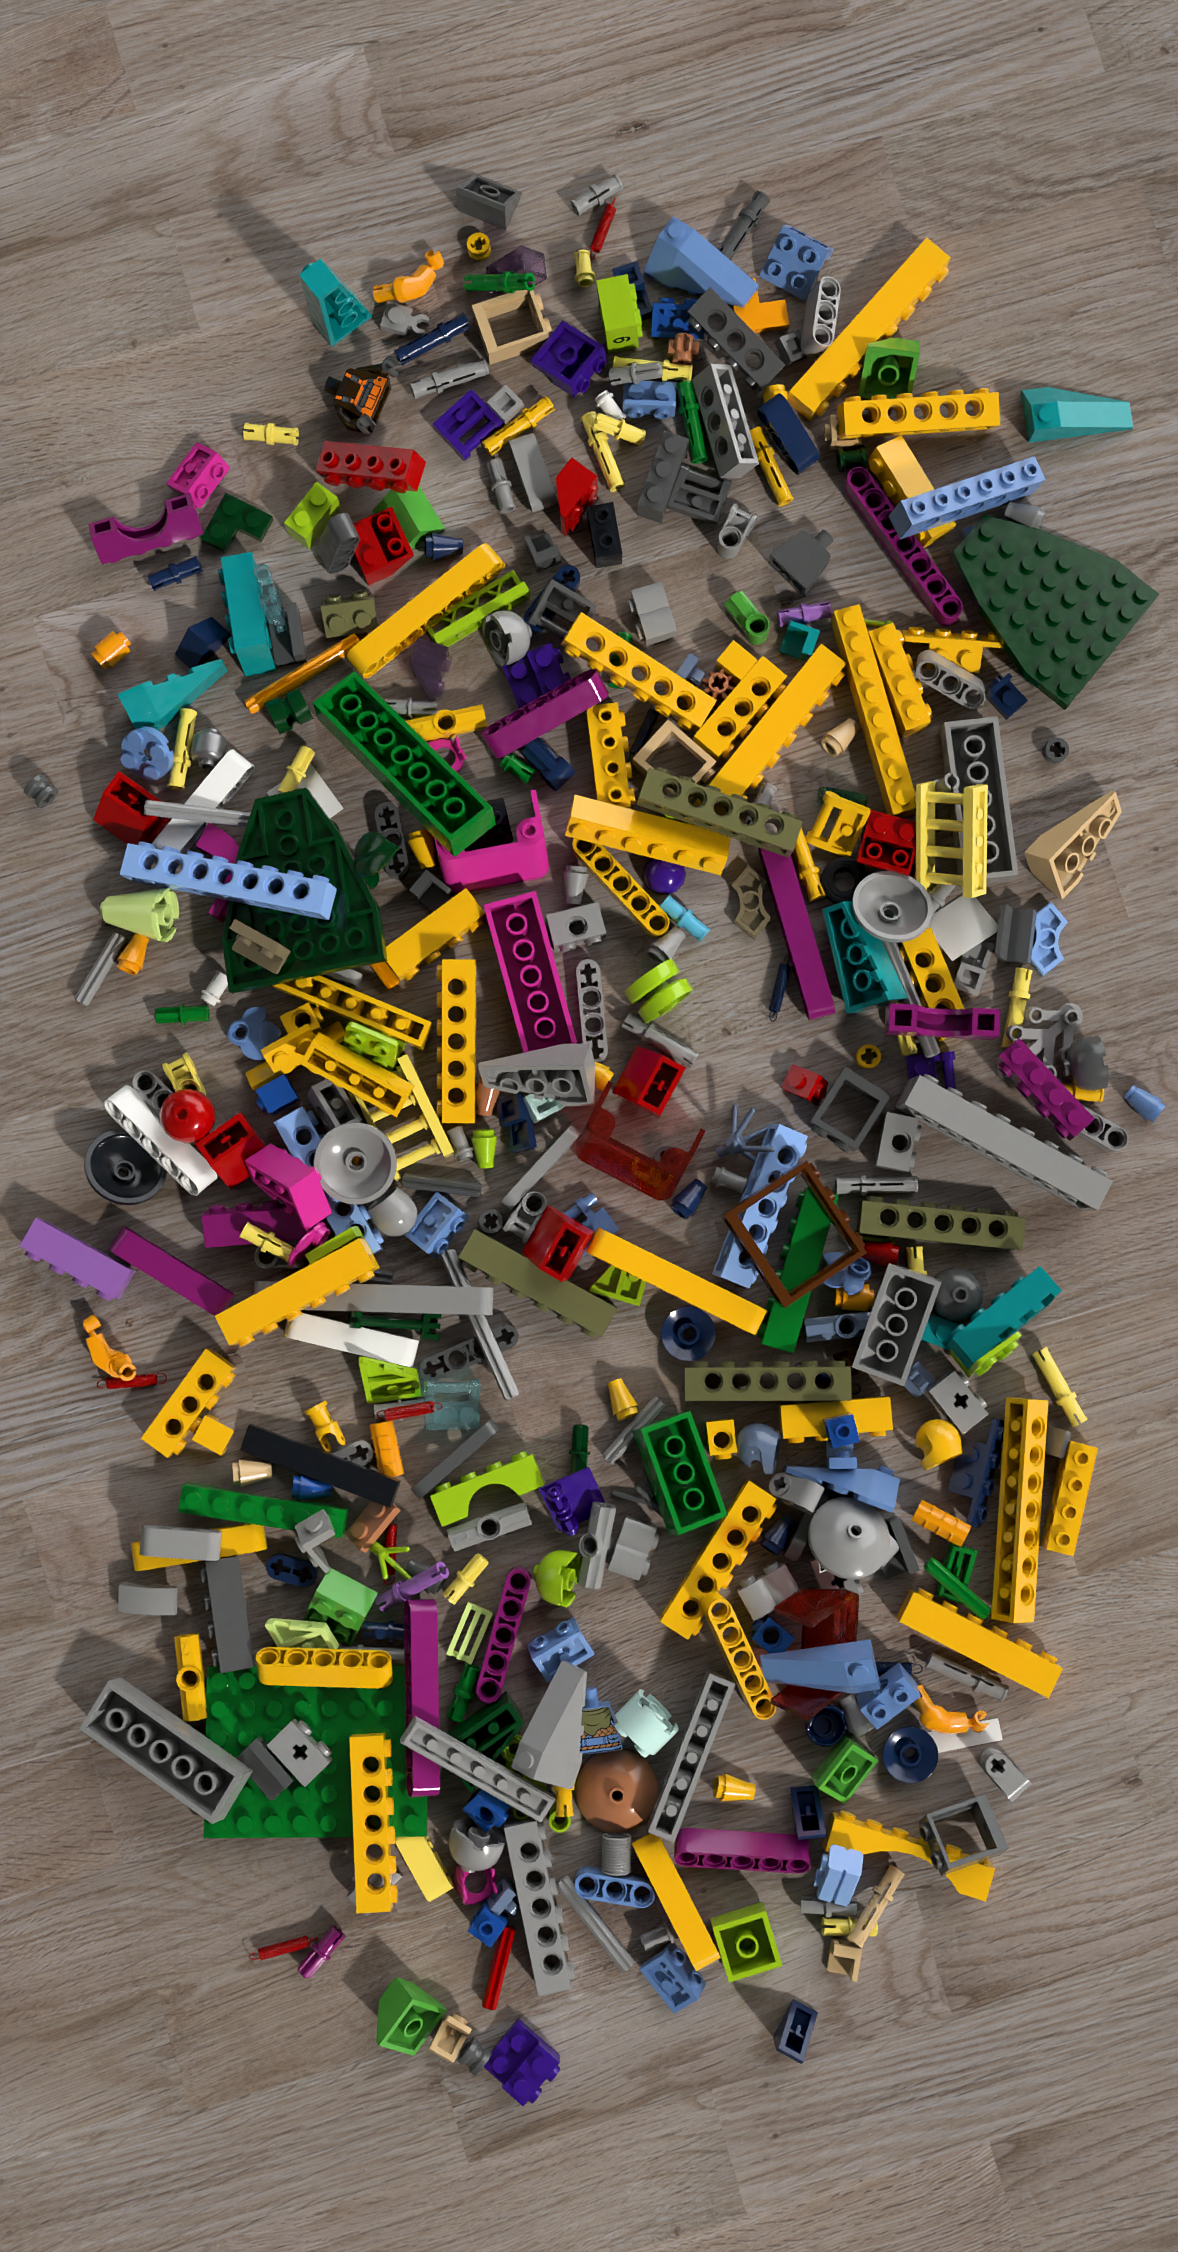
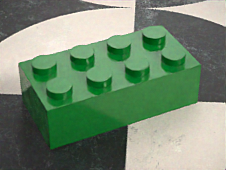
M691 1411L679 1412L632 1430L668 1535H681L728 1516Z

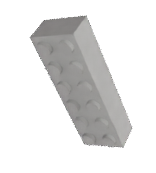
M998 716L944 722L939 730L945 775L948 773L952 775L954 773L960 781L959 787L950 793L963 794L965 787L977 784L988 785L986 884L1013 881L1018 876V867ZM949 804L950 820L963 821V805ZM952 831L954 847L963 848V833ZM956 859L957 874L963 875L962 859Z
M123 1678L108 1680L79 1728L211 1824L221 1821L226 1817L253 1772L251 1768Z

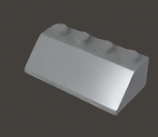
M889 1263L852 1367L905 1386L942 1280Z

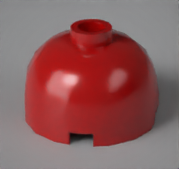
M182 1089L170 1094L162 1103L159 1112L160 1123L165 1133L173 1140L185 1144L196 1143L209 1134L216 1121L215 1108L211 1100L203 1093L192 1089Z

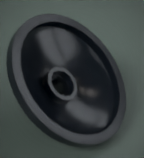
M124 1129L111 1130L97 1137L90 1145L85 1156L84 1170L90 1186L104 1199L120 1205H136L150 1200L160 1191L167 1176V1171ZM124 1172L127 1177H121L118 1173Z

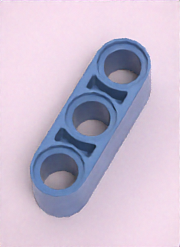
M583 1866L575 1874V1891L584 1899L646 1908L653 1903L655 1898L654 1887L650 1879L644 1875L629 1873L622 1876H611L602 1873L601 1868ZM584 1877H590L595 1883L591 1887L585 1888L580 1884V1880ZM616 1881L622 1885L618 1892H611L607 1889V1885L611 1882ZM640 1886L647 1887L649 1893L644 1897H639L634 1893L636 1888Z

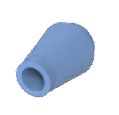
M1134 1085L1124 1096V1099L1145 1121L1148 1119L1152 1123L1166 1107L1161 1102L1162 1099Z

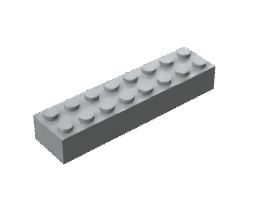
M928 1074L909 1079L894 1108L911 1117L919 1118L918 1121L1082 1211L1099 1209L1113 1182L1106 1177L1107 1173L1094 1166L1091 1169L1082 1164L1083 1160L1074 1154L1068 1153L1066 1156L1058 1151L1059 1146L1048 1140H1044V1142L1034 1138V1132L1024 1127L1017 1129L1010 1125L1011 1120L998 1113L994 1116L986 1112L987 1107L974 1100L971 1103L962 1098L963 1094L951 1087H948L946 1090L938 1085L939 1081Z

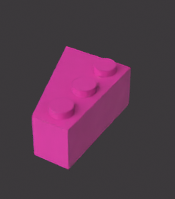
M271 1143L245 1160L253 1182L273 1201L279 1198L287 1206L284 1210L289 1216L295 1213L299 1217L300 1225L305 1231L332 1213L320 1183L322 1180L321 1175L315 1167H309L300 1158H294L285 1149H279Z

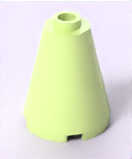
M169 888L152 889L108 896L100 905V915L108 924L160 942H168L172 939L177 927L172 926L174 918L179 919V903L176 893L169 891Z

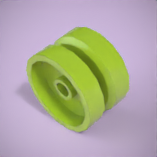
M668 959L659 964L624 991L631 1004L641 1003L648 998L638 1010V1014L645 1024L674 1009L694 990L686 978L678 979L669 984L678 976L680 970L673 959Z

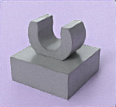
M505 385L487 401V406L506 425L524 408V403Z

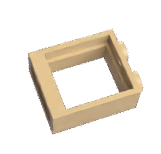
M516 290L514 293H507L472 305L473 319L490 365L539 349L549 338V335L552 334L548 318L543 319L541 310H544L539 294L535 295L533 290ZM529 306L538 333L497 347L488 319Z
M667 720L632 759V766L646 777L648 769H654L648 764L649 761L673 737L704 764L692 778L695 784L700 785L702 781L705 784L708 783L716 773L714 770L716 760L670 720ZM662 789V792L669 798L676 796L673 789ZM689 797L688 802L690 803L694 797Z

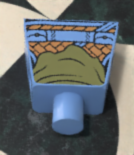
M586 1687L585 1707L582 1708L581 1725L584 1726V1734L581 1735L580 1752L583 1755L623 1750L620 1733L614 1726L616 1720L610 1701L599 1702L597 1687Z

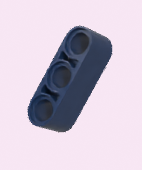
M776 394L757 409L760 421L786 463L796 475H799L820 459L816 446L782 394Z

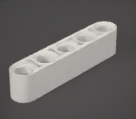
M234 749L228 751L186 801L185 805L224 809L251 776L255 766ZM172 818L152 845L155 846V849L160 850L163 849V846L172 847L179 850V853L186 854L200 838L208 823Z
M124 1085L104 1101V1107L108 1114L187 1192L197 1196L217 1179V1173L212 1169L207 1160L189 1143L185 1144L173 1140L165 1133L160 1123L159 1113L131 1086Z
M302 1312L303 1315L286 1323L284 1337L407 1367H413L419 1340L363 1326H361V1329L349 1328L346 1322Z

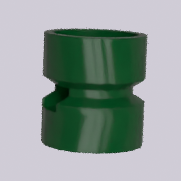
M299 687L285 693V698L283 699L276 697L265 702L279 734L293 729L294 723L302 725L314 719Z

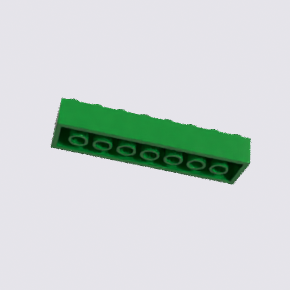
M355 671L313 702L318 720L454 857L496 825L493 808Z

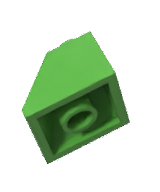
M889 338L868 343L858 396L871 399V396L887 395L889 399H897L896 395L912 393L920 356V341Z
M395 1977L379 1999L376 2042L379 2046L415 2056L447 2009L415 1983Z

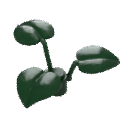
M331 820L336 826V828L339 830L337 824L333 820ZM377 832L364 834L355 847L357 858L354 859V863L356 864V872L359 876L365 878L370 890L374 889L379 883L378 872L392 859L399 849L397 845Z

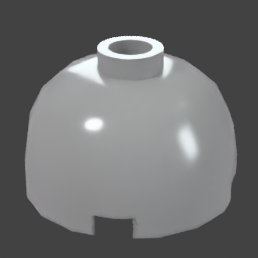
M507 610L496 611L484 617L482 623L484 638L489 637L492 646L486 647L493 660L498 665L503 666L504 664H513L523 658L526 652H528L530 637L532 636L530 625L517 613Z
M459 1819L454 1822L448 1841L452 1858L460 1865L463 1871L468 1873L491 1868L497 1863L504 1849V1835L494 1827L486 1833L482 1828L474 1826L475 1822L472 1819Z

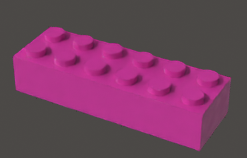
M536 891L483 905L523 1053L560 1044H578Z

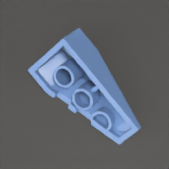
M784 1465L783 1471L799 1478L809 1479L819 1485L827 1486V1488L838 1493L852 1495L859 1501L891 1513L894 1511L900 1479L893 1476L894 1470L881 1465H879L878 1470L871 1467L829 1469L826 1466Z
M871 1639L760 1655L766 1682L852 1694L881 1690Z

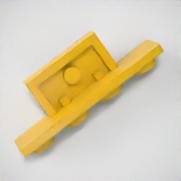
M909 627L908 630L901 631L905 642L928 643V650L940 654L970 673H980L983 647L1003 648L993 632H989L988 636L978 635V632L972 630H963L961 634L951 633V630L937 628L935 632L924 631L925 629L921 627ZM926 663V670L933 669L935 665Z
M339 1021L319 1031L339 1044L344 1041L345 1031ZM307 1023L261 1049V1053L266 1061L246 1072L251 1088L257 1090L277 1077L290 1073L294 1068L300 1066L312 1040L319 1032L314 1034Z

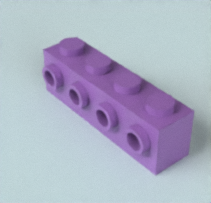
M42 1218L34 1219L19 1246L26 1250L25 1255L37 1262L41 1259L50 1263L49 1269L61 1275L66 1272L74 1276L73 1282L84 1288H87L88 1285L96 1288V1294L108 1301H111L112 1298L121 1299L136 1272L130 1266Z

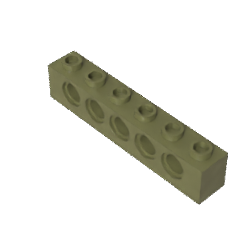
M655 767L654 769H648L636 805L788 858L794 851L803 821L797 819L796 815L789 812H782L781 814L772 811L770 806L763 803L755 805L746 802V798L737 794L726 795L721 793V790L715 786L706 785L704 787L695 784V781L689 777L681 776L678 778L669 775L670 772L663 768ZM671 788L675 791L676 796L672 798L666 797L662 789ZM697 797L701 801V805L698 807L692 806L688 802V798ZM714 806H723L727 814L723 816L716 814ZM742 814L748 815L752 819V824H743L739 816ZM765 824H774L777 827V833H769L765 828Z
M867 1196L866 1201L859 1202L856 1231L862 1235L1020 1251L1023 1250L1026 1218L1018 1217V1212L1002 1210L1001 1215L991 1214V1209L975 1208L974 1212L964 1211V1206L948 1205L947 1209L937 1208V1203L921 1202L920 1206H910L909 1200L894 1199L893 1204L883 1203L882 1197ZM883 1210H889L893 1214V1221L890 1225H885L880 1220V1214ZM910 1213H916L920 1218V1224L916 1228H912L907 1222V1217ZM939 1215L943 1216L947 1221V1226L943 1231L938 1230L934 1225L935 1218ZM965 1218L970 1219L974 1224V1229L970 1234L965 1233L961 1227L962 1221ZM992 1221L997 1222L1001 1227L998 1236H993L989 1232V1225Z
M735 1361L719 1362V1367H708V1362H691L692 1367L685 1368V1401L852 1400L851 1366H845V1361H829V1366H818L817 1361H801V1366H790V1361H773V1366L764 1367L762 1361H746V1367H735ZM710 1373H715L720 1377L721 1383L716 1389L710 1388L707 1384L706 1379ZM737 1373H743L748 1378V1385L743 1389L736 1387L734 1384V1377ZM764 1373H771L775 1377L776 1383L773 1388H765L762 1385L761 1377ZM798 1373L803 1377V1385L800 1388H793L789 1385L788 1378L790 1374ZM819 1373H826L830 1376L831 1384L828 1388H820L816 1384V1376Z

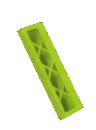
M512 570L469 597H466L463 602L453 605L449 609V613L443 611V618H437L432 622L427 631L441 652L481 628L486 615L496 611H510L530 599L529 588L524 581H520L516 572ZM512 579L516 586L502 594V585ZM484 595L495 597L493 600L478 607L479 600ZM462 608L473 610L461 619L455 620L457 611ZM441 620L440 622L450 624L437 633L431 627L432 624Z

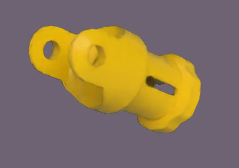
M325 1400L304 1411V1413L309 1415L316 1428L315 1434L325 1452L329 1453L331 1446L327 1440V1433L334 1434L340 1445H345L346 1441L337 1421H333L329 1414Z

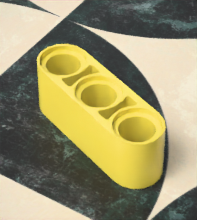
M428 1836L395 1837V1844L429 1902L454 1888L451 1877L446 1876L447 1870L437 1852H433L432 1848L434 1846Z

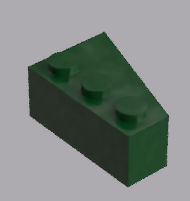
M505 1691L495 1702L488 1703L446 1734L495 1761L523 1726V1714L509 1693ZM459 1777L472 1794L477 1786Z

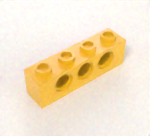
M762 656L697 731L693 741L716 762L721 757L726 759L735 749L733 743L739 737L742 739L746 737L753 727L750 725L756 717L761 719L770 707L767 705L773 697L777 699L787 686L784 684L787 675ZM760 686L764 688L766 694L757 696L752 692V688ZM744 706L748 709L749 713L745 716H740L735 712V708ZM721 726H727L731 729L732 733L728 736H722L717 729Z
M932 928L926 929L913 940L899 942V951L907 966L922 1007L936 1009L937 1005L942 1004L947 1009H964ZM917 955H923L927 958V967L922 968L916 964L915 958ZM926 980H934L938 985V991L935 993L928 991L925 985ZM936 1037L937 1042L947 1039Z
M206 1348L141 1439L167 1458L173 1456V1454L178 1456L187 1444V1441L184 1440L190 1431L195 1433L203 1420L201 1418L202 1414L206 1409L210 1411L218 1402L220 1397L217 1396V1393L222 1387L227 1388L236 1375L233 1371L236 1369V1366L213 1349ZM205 1374L211 1375L214 1380L211 1389H205L201 1384V1379ZM189 1396L194 1397L197 1401V1408L194 1412L189 1411L185 1406V1401ZM172 1419L178 1420L181 1424V1430L178 1434L172 1433L169 1429V1423Z
M1069 1440L1065 1458L1059 1459L1040 1546L1044 1549L1074 1556L1097 1455V1447Z

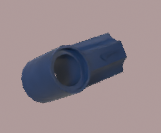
M539 737L527 744L522 751V755L541 773L542 779L554 791L561 788L576 773L563 757L557 756Z

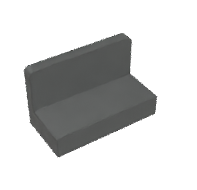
M297 603L286 604V611L268 615L276 666L307 662L300 611Z
M1001 904L995 948L996 958L1004 963L1031 964L1036 910L1015 909L1007 904Z
M895 1515L885 1519L889 1534L899 1545V1551L882 1568L884 1576L889 1579L904 1572L912 1574L919 1571V1566L900 1518Z
M260 1735L237 1759L253 1770L250 1778L268 1799L272 1801L296 1777L266 1746L268 1743Z

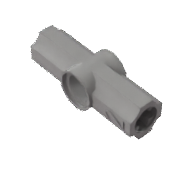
M524 1501L447 1528V1532L455 1552L532 1525V1520ZM491 1519L496 1522L497 1530L494 1533H486L483 1530L482 1523L485 1520Z
M592 1502L587 1533L580 1538L578 1544L582 1558L577 1583L582 1587L601 1588L606 1558L612 1554L615 1544L611 1533L616 1508L612 1504Z

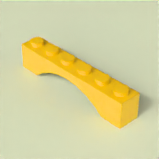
M840 1811L839 1814L831 1812L826 1829V1837H824L822 1843L825 1851L829 1852L833 1844L845 1847L847 1851L849 1849L860 1851L863 1855L879 1851H897L912 1854L932 1864L930 1858L931 1850L928 1843L921 1836L919 1839L910 1837L909 1832L893 1827L892 1831L882 1828L883 1824L871 1819H867L866 1822L856 1820L854 1814L846 1811ZM946 1844V1847H944L950 1862L970 1856L962 1853V1849L957 1846ZM988 1859L951 1872L945 1876L952 1882L960 1894L986 1902L995 1868Z

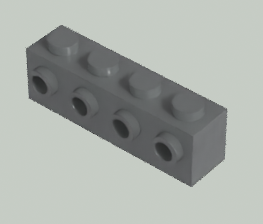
M239 1556L221 1557L217 1561L204 1560L205 1566L200 1567L202 1584L207 1583L209 1594L204 1595L205 1609L206 1611H211L213 1620L212 1622H207L210 1639L215 1638L216 1649L211 1650L213 1666H219L220 1673L252 1668L254 1663Z

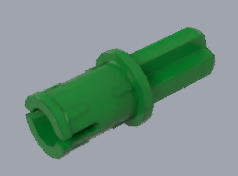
M180 1004V1007L156 1008L154 1014L155 1021L158 1024L181 1023L185 1025L186 1022L210 1021L209 1005L185 1006Z

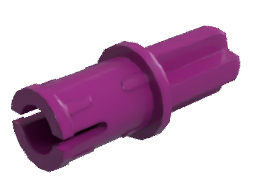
M332 1925L318 1944L314 1943L312 1945L313 1950L298 1966V1972L304 1978H311L325 1960L329 1961L331 1959L330 1955L346 1938L345 1934L339 1928L337 1929L335 1925Z

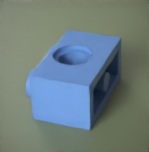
M899 1662L879 1677L881 1690L861 1692L856 1695L860 1711L877 1730L921 1697L916 1681Z

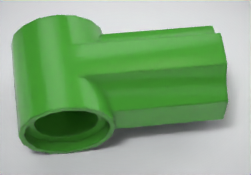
M743 591L736 592L724 603V608L743 630L746 640L753 645L764 643L769 634L768 618L756 609ZM754 625H759L764 630L760 633H755L750 628Z

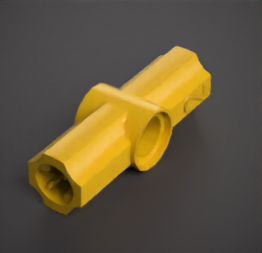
M483 704L453 711L444 709L434 715L405 721L426 742L440 738L450 740L456 735L488 727ZM444 720H451L453 722L452 727L447 730L441 729L439 725Z
M188 1633L175 1636L178 1668L176 1682L180 1688L183 1721L207 1718L204 1682L206 1671L202 1663L199 1633ZM186 1671L195 1672L197 1675L196 1683H190L186 1680Z

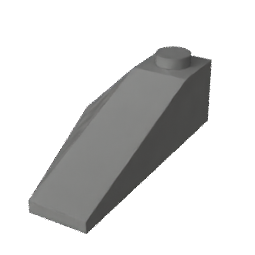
M590 1043L560 1044L480 1062L478 1065L484 1087L517 1094L519 1091L534 1094V1099L543 1100V1097L559 1100V1104L564 1106H594L595 1062Z
M565 1660L560 1663L519 1743L511 1768L533 1780L566 1789H573L582 1764L580 1739L581 1735L584 1734V1726L581 1725L582 1708L585 1707L586 1671Z

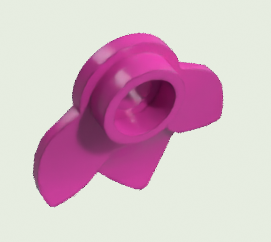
M324 1222L315 1224L308 1229L295 1249L291 1251L288 1260L291 1268L302 1257L308 1261L305 1254L325 1243L330 1230L326 1228L327 1225Z

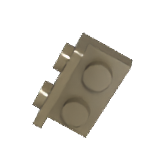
M234 919L229 928L237 933L232 950L272 973L278 974L291 951Z

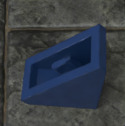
M210 617L188 627L175 655L189 669L205 664L231 637V634L213 617Z
M815 1785L791 1787L794 1830L798 1840L826 1837L819 1789Z
M793 1999L773 2036L776 2050L802 2064L818 2012Z

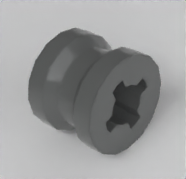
M43 774L35 776L24 789V793L28 797H33L35 804L39 808H44L50 804L59 792L54 785L47 783V778Z
M473 2037L462 2049L457 2061L460 2064H466L469 2067V2072L475 2076L485 2066L492 2052L488 2048L483 2049L479 2045V2040Z

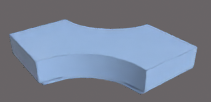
M1052 902L1039 910L1036 915L1031 965L1041 977L1064 960L1059 950L1058 940L1061 930L1068 922Z

